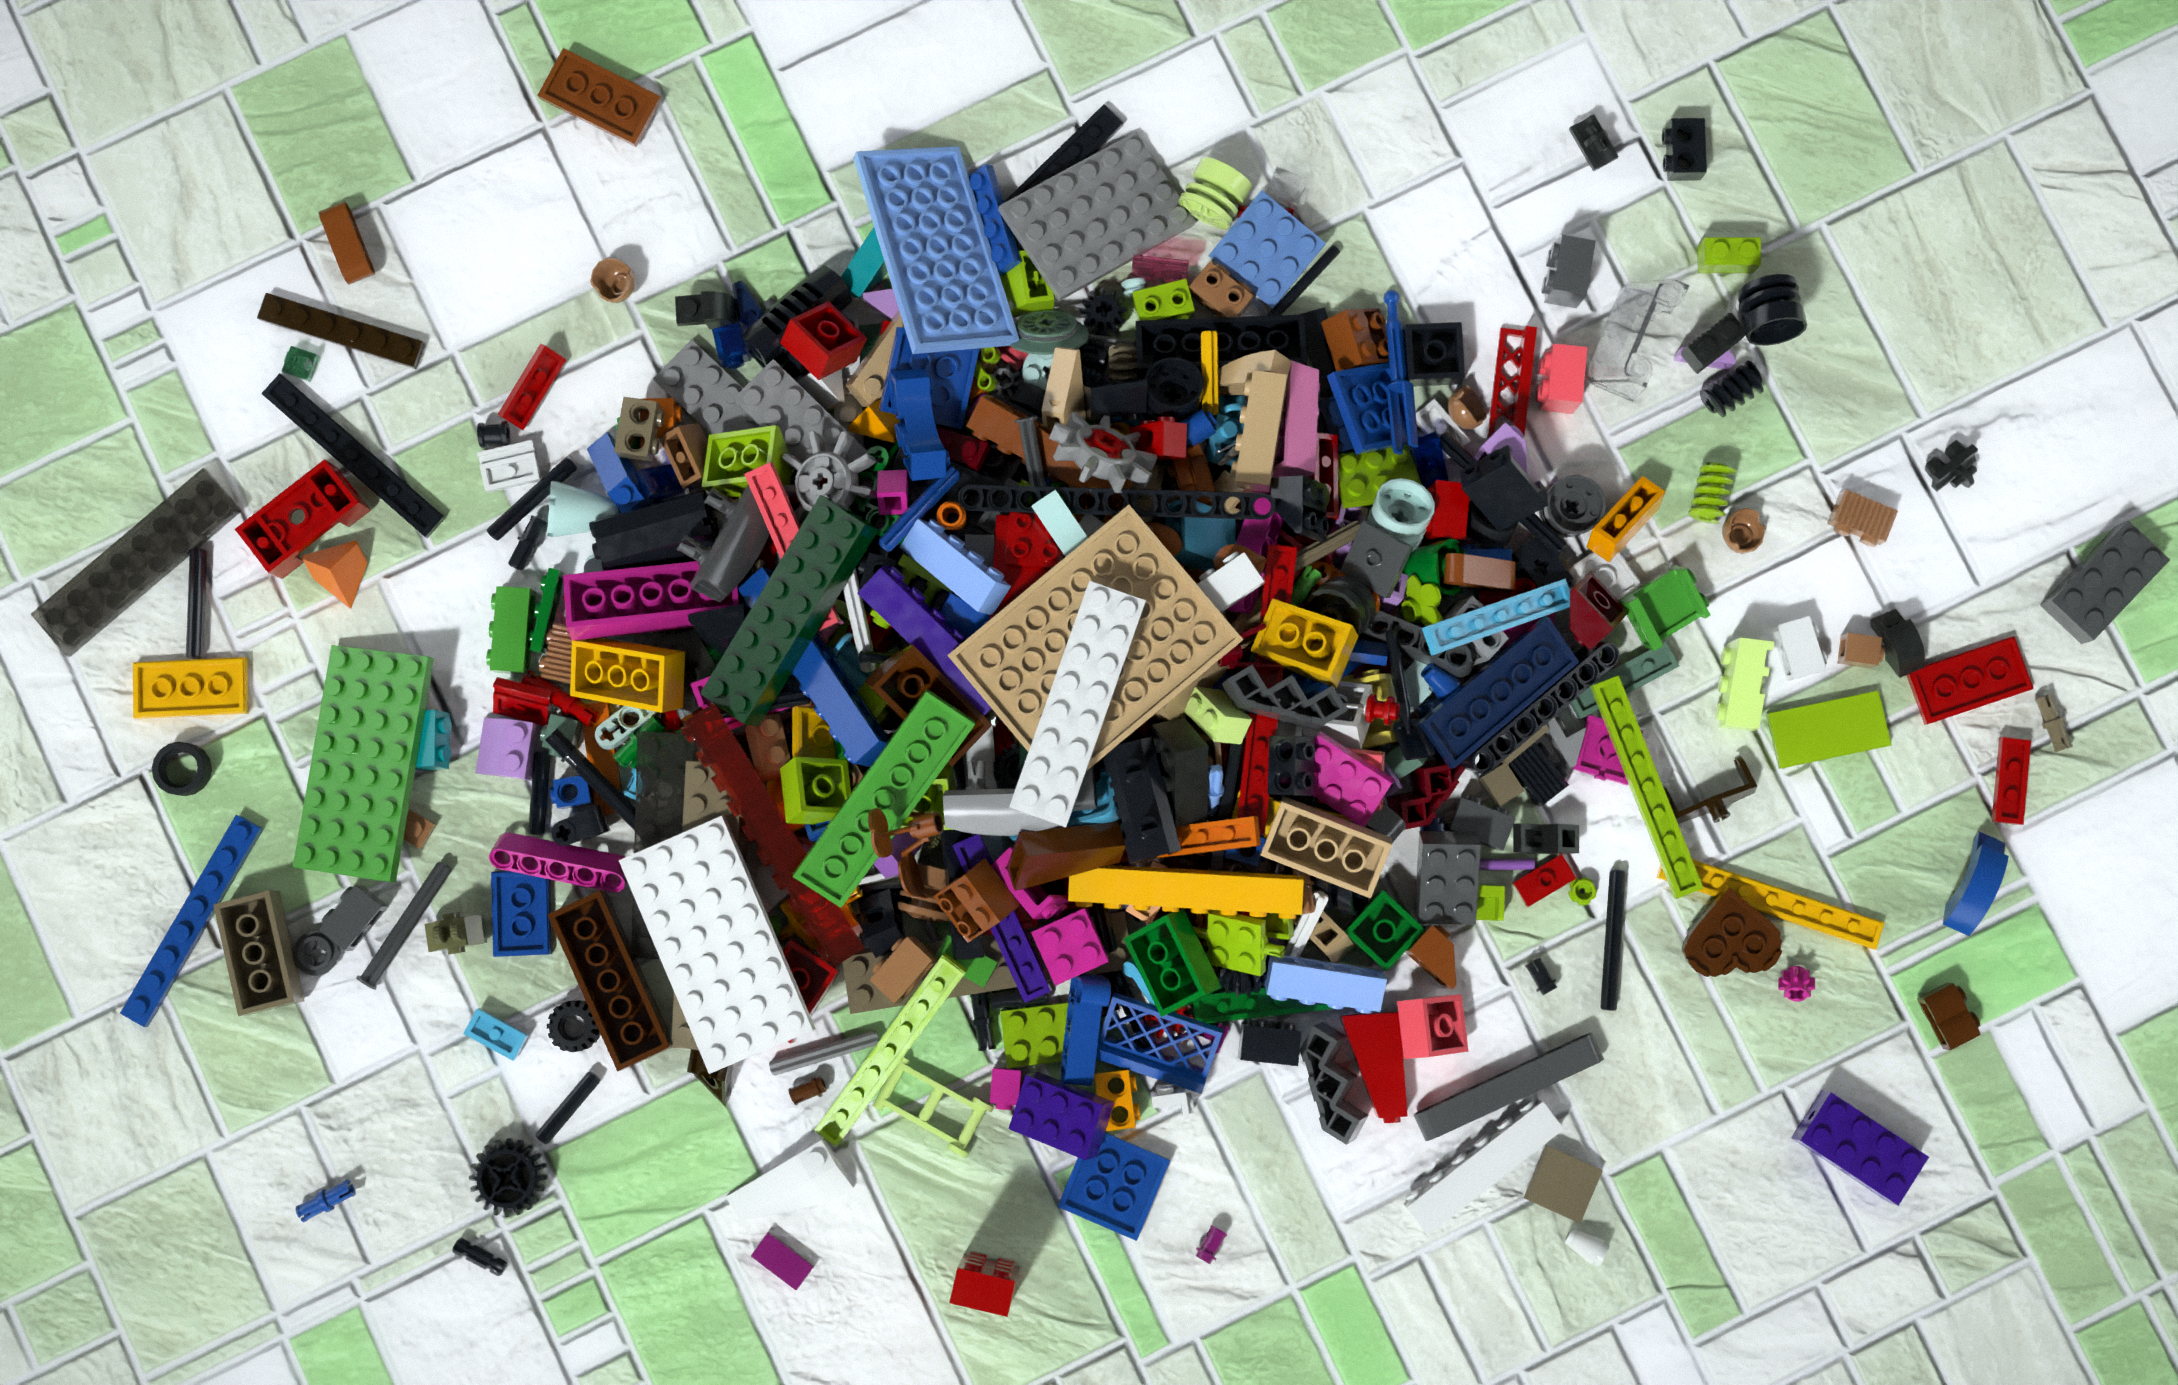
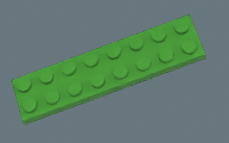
M926 689L793 872V877L842 908L879 857L874 852L871 843V832L868 825L870 810L875 808L881 809L886 816L888 829H899L972 730L975 720Z

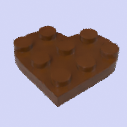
M1726 886L1689 930L1682 945V953L1685 955V959L1691 968L1705 977L1727 975L1735 968L1745 973L1768 971L1777 963L1782 954L1781 934L1772 922L1731 888Z

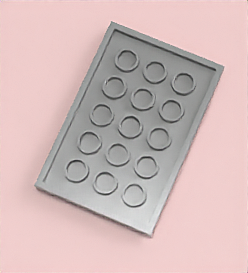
M1136 131L1001 204L998 208L999 213L1058 301L1065 299L1193 227L1196 223L1192 214L1179 204L1180 196Z

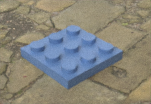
M1261 190L1208 256L1216 263L1225 267L1238 281L1245 283L1257 297L1273 309L1326 243Z

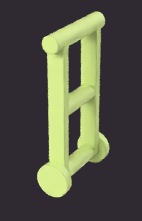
M903 1057L884 1083L872 1106L881 1111L884 1107L891 1109L948 1141V1149L967 1158L969 1152L965 1149L986 1110L992 1112L994 1106L974 1096L972 1101L908 1066L910 1060ZM904 1071L934 1087L918 1117L888 1101ZM943 1093L974 1109L958 1139L928 1123Z

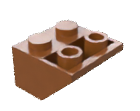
M1380 308L1344 310L1321 322L1336 371L1389 362L1385 319L1381 314Z
M986 858L968 869L933 896L967 943L1001 922L1020 905Z

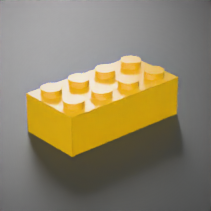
M607 638L573 640L570 696L661 713L683 708L685 652Z

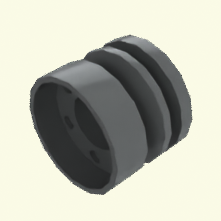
M1581 475L1566 476L1547 487L1548 506L1539 510L1540 519L1556 534L1564 538L1576 537L1592 530L1604 517L1606 509L1605 495L1600 486L1591 478ZM1572 502L1574 504L1573 512L1566 513L1564 510L1567 507L1566 504Z

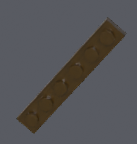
M265 293L257 315V319L262 322L413 369H417L425 343L421 340L270 293Z

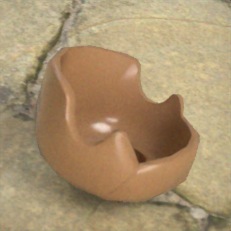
M605 258L599 261L592 269L591 285L599 293V296L607 302L620 303L628 299L635 290L634 272L626 263L619 259Z
M1464 385L1451 394L1448 400V413L1452 421L1460 428L1472 430L1480 426L1487 418L1481 401L1468 385Z
M1750 508L1739 509L1724 521L1722 535L1725 543L1731 550L1736 553L1745 554L1755 551L1763 543L1766 527L1759 520V512Z

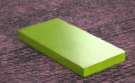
M1879 690L1766 714L1779 769L1892 746Z

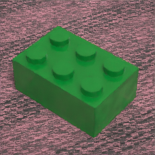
M1184 909L1167 914L1123 938L1161 1017L1178 1011L1222 988Z

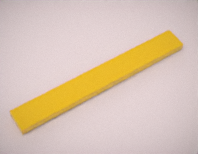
M1693 860L1703 885V889L1697 892L1717 898L1724 888L1728 886L1758 912L1877 950L1885 922ZM1660 864L1656 878L1667 881Z

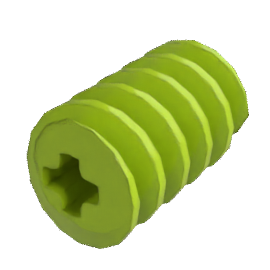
M1705 462V465L1701 466L1699 470L1703 476L1698 477L1696 481L1700 487L1694 489V494L1697 497L1691 501L1692 506L1695 508L1690 509L1688 514L1692 519L1701 522L1720 524L1716 517H1724L1726 513L1719 510V506H1728V502L1722 499V496L1731 495V491L1724 488V486L1734 484V481L1728 478L1727 474H1736L1737 470L1725 464Z

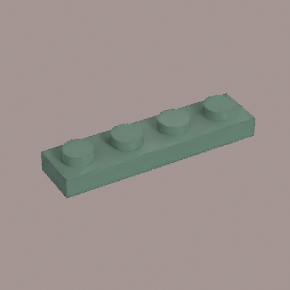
M1665 641L1663 643L1664 646L1656 651L1649 650L1607 672L1594 684L1619 675L1627 695L1680 665ZM1590 687L1570 703L1579 720L1599 710Z

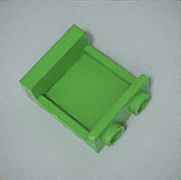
M1674 565L1619 599V602L1629 611L1627 617L1644 648L1656 651L1664 646L1662 640L1700 617L1706 619L1711 616L1707 609L1709 602L1701 592H1698L1695 586L1697 580L1690 569Z

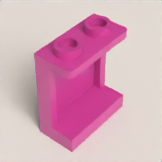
M1009 847L991 866L1033 919H1059L1069 910L1068 905L1072 902L1068 901V895H1048L1041 885L1014 891L1007 870V864L1014 847Z

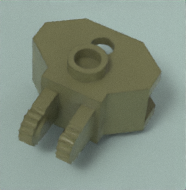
M460 912L442 915L443 920L425 924L428 952L448 950V955L466 952L465 947L488 943L487 937H484L482 927L484 915L481 914L460 917Z

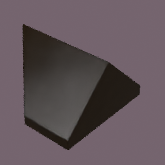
M691 1049L687 1072L693 1073L726 1107L734 1064L709 1074L700 1051Z

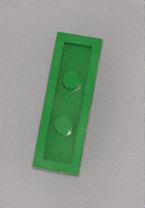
M549 568L548 573L544 574L541 580L543 594L541 601H538L535 606L534 617L537 618L535 629L532 628L528 636V645H531L530 650L538 654L546 655L548 645L545 644L546 633L549 628H553L564 583L563 575H566L558 569Z

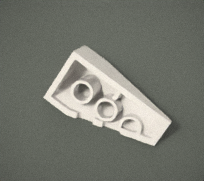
M824 1138L728 1195L726 1198L739 1221L743 1222L829 1203L854 1188L828 1141Z

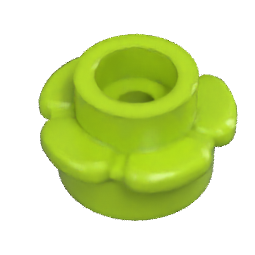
M1577 878L1569 885V897L1573 902H1578L1579 905H1588L1596 897V887H1594L1592 880L1589 878ZM1583 888L1585 890V893L1581 894L1580 889Z

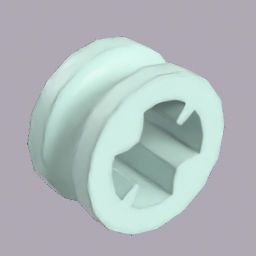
M1132 278L1121 282L1122 287L1125 288L1123 297L1132 298V292L1146 289L1144 288L1146 279Z

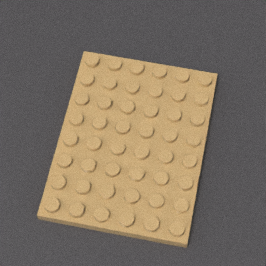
M1127 505L948 654L951 661L1029 752L1089 581L1146 600L1087 770L1243 641L1242 637L1130 505Z

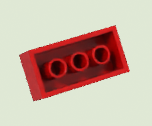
M970 1251L969 1255L964 1254L957 1267L949 1303L1008 1317L1020 1267L1014 1266L1015 1261L998 1257L997 1261L986 1259L987 1255L981 1252Z

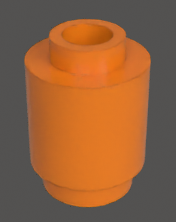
M948 501L939 507L937 520L940 525L945 527V531L954 533L965 527L967 514L959 503ZM950 514L958 515V520L955 523L948 522L947 519Z

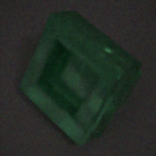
M291 346L289 352L287 351L281 371L284 374L311 382L320 356Z

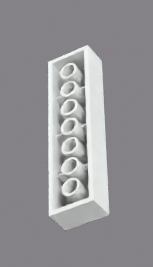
M1089 581L1009 808L1065 828L1067 827L1146 600Z

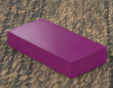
M770 1232L766 1234L751 1254L753 1259L794 1290L800 1287L814 1268V1265Z

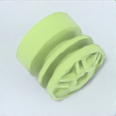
M1201 158L1193 173V179L1196 183H1187L1185 187L1186 192L1181 194L1179 204L1198 220L1218 229H1229L1233 221L1232 218L1236 217L1238 209L1234 204L1240 205L1244 203L1252 188V184L1242 173L1233 167L1213 158Z

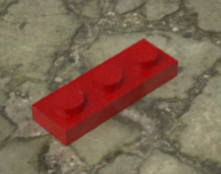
M540 343L497 415L517 428L524 430L566 359Z
M2008 737L1999 738L1991 822L2024 825L2031 740Z

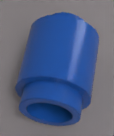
M1200 409L1179 422L1187 424L1186 448L1191 445L1200 444L1216 433L1214 427L1218 423L1210 411L1204 413Z

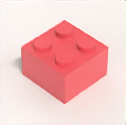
M1553 344L1548 352L1545 351L1544 357L1540 358L1538 374L1542 375L1541 385H1538L1536 390V402H1540L1539 411L1573 414L1582 404L1587 347Z
M1462 994L1397 1001L1404 1059L1469 1052Z

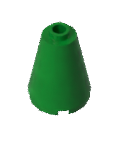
M1443 539L1420 546L1411 552L1402 573L1408 575V579L1412 575H1416L1421 585L1427 583L1435 584L1440 589L1442 595H1456L1463 588H1459L1458 585L1444 583L1445 554H1466L1465 549L1458 547L1456 543L1460 542L1456 539Z

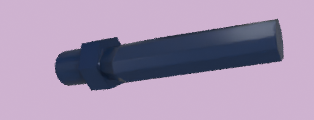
M738 281L732 285L738 321L749 328L764 313V310L743 281Z

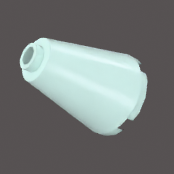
M551 481L547 537L591 532L589 522L621 512L611 498L561 482Z

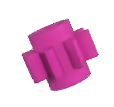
M1791 966L1787 970H1783L1782 977L1778 978V990H1784L1785 998L1800 1002L1807 997H1811V990H1815V978L1810 977V970H1806L1801 966Z

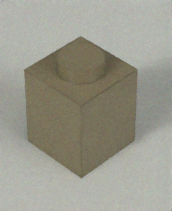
M1504 763L1496 766L1492 771L1479 778L1495 806L1500 807L1524 792L1510 767Z

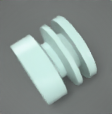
M1402 478L1389 480L1378 490L1366 521L1413 546L1412 551L1418 548L1426 533V528L1434 514L1435 503L1429 491L1419 483Z

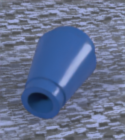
M1433 663L1428 664L1421 672V676L1440 701H1444L1461 686L1459 679L1435 666Z

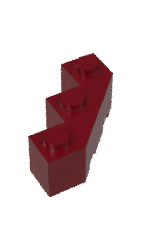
M1435 747V759L1425 761L1423 765L1410 772L1412 792L1387 797L1388 807L1405 822L1406 827L1404 830L1430 825L1437 815L1435 812L1443 801H1447L1458 785V779L1465 770L1460 764L1455 768H1449Z

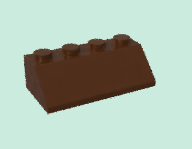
M913 644L885 660L864 681L902 720L906 718L926 689L975 720L974 727L947 762L951 767L992 726Z

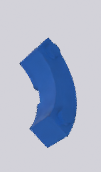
M923 369L889 371L891 408H894L895 416L899 419V423H896L894 426L898 446L902 447L904 455L908 457L903 459V463L912 481L945 478L946 467L950 465L948 450H945L940 441L934 421L931 395L934 392L932 378Z

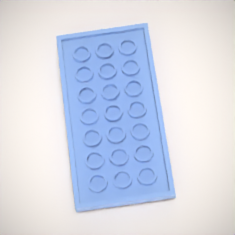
M959 146L856 151L853 157L912 354L1010 346V344L1019 341L1020 339L996 263L991 258L992 250L988 238L984 235V225L980 213L977 211V203L973 190L970 187L969 177Z

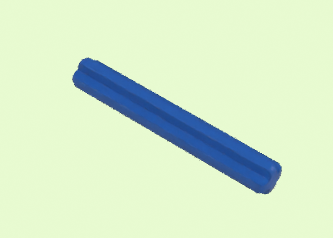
M952 466L947 467L946 477L936 478L880 537V547L887 552L892 551L909 533L916 520L922 519L959 480V471Z

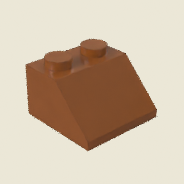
M1425 925L1423 927L1425 931L1405 953L1443 988L1453 990L1456 986L1454 944L1449 940L1451 935L1440 925Z

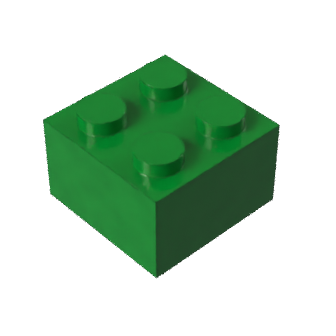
M1381 890L1343 931L1352 943L1381 970L1387 972L1425 929L1384 890Z

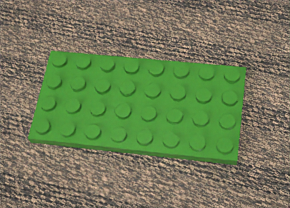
M331 645L293 862L294 868L396 883L434 658Z

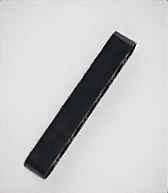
M1600 641L1591 650L1586 646L1579 649L1574 654L1579 661L1577 665L1469 755L1460 765L1466 770L1480 774H1487L1615 666L1619 659V650L1616 645ZM1582 667V673L1579 676V670ZM1562 685L1561 692L1559 693V686ZM1541 701V708L1538 711V705ZM1520 719L1521 724L1520 727L1517 729V723ZM1500 737V743L1496 746V741ZM1479 754V761L1475 764L1476 756Z

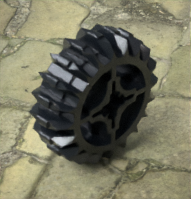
M507 1138L505 1145L501 1140H496L494 1148L491 1145L484 1147L486 1155L483 1153L476 1155L477 1160L481 1164L473 1163L471 1165V1168L478 1172L469 1176V1180L477 1181V1185L472 1186L470 1190L471 1192L479 1190L480 1195L475 1198V1201L480 1202L485 1199L484 1210H489L494 1205L493 1215H499L502 1209L505 1217L511 1216L513 1210L516 1215H521L523 1207L527 1210L533 1208L531 1200L535 1202L541 1200L540 1195L536 1191L543 1192L546 1190V1186L539 1182L548 1179L547 1174H540V1170L546 1168L547 1165L546 1163L538 1165L536 1160L540 1159L542 1154L537 1153L532 1156L531 1152L534 1149L532 1144L523 1150L524 1140H518L515 1146L512 1138ZM501 1154H512L518 1157L509 1166L502 1163L498 1164L494 1161ZM525 1164L530 1175L529 1186H527L528 1182L522 1177V1169ZM489 1169L495 1178V1185L492 1190L488 1183ZM513 1170L510 1177L513 1181L504 1185L507 1178L504 1173ZM507 1189H512L515 1192L520 1191L524 1194L521 1198L514 1201L500 1198Z

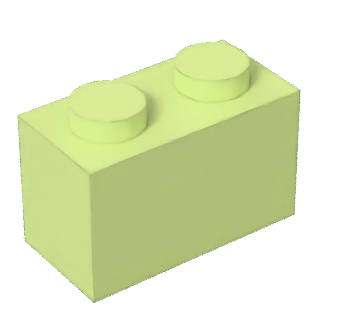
M1195 687L1184 710L1214 742L1241 744L1252 721L1243 710L1236 709L1230 697L1223 690Z

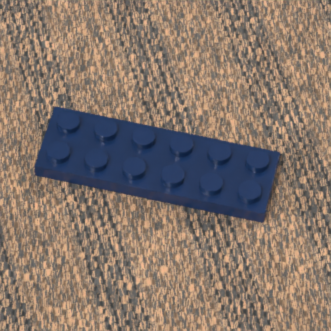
M1542 617L1417 723L1448 767L1455 768L1577 665L1579 661L1550 618Z

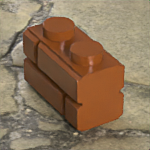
M1202 444L1187 447L1186 458L1171 460L1172 464L1167 465L1171 481L1177 480L1179 486L1174 490L1216 491ZM1201 496L1197 500L1212 506V501L1207 496Z

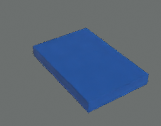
M511 871L491 872L493 957L552 954L551 922L547 915L551 913L550 879Z

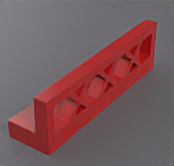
M1526 326L1524 330L1500 328L1487 438H1490L1496 432L1494 431L1495 421L1503 414L1511 425L1516 426L1525 436L1537 327ZM1505 336L1521 338L1520 348L1513 354L1504 345ZM1503 353H1505V355L1507 356V358L1504 361ZM1517 354H1519L1518 361L1514 358ZM1508 361H1511L1517 368V375L1510 381L1501 372L1502 366ZM1500 379L1504 383V385L1501 388H1499ZM1514 381H1516L1515 389L1511 385ZM1506 387L1514 396V402L1507 408L1498 400L1499 393ZM1497 407L1501 410L1498 415H1496ZM1511 408H1513L1512 416L1508 412Z

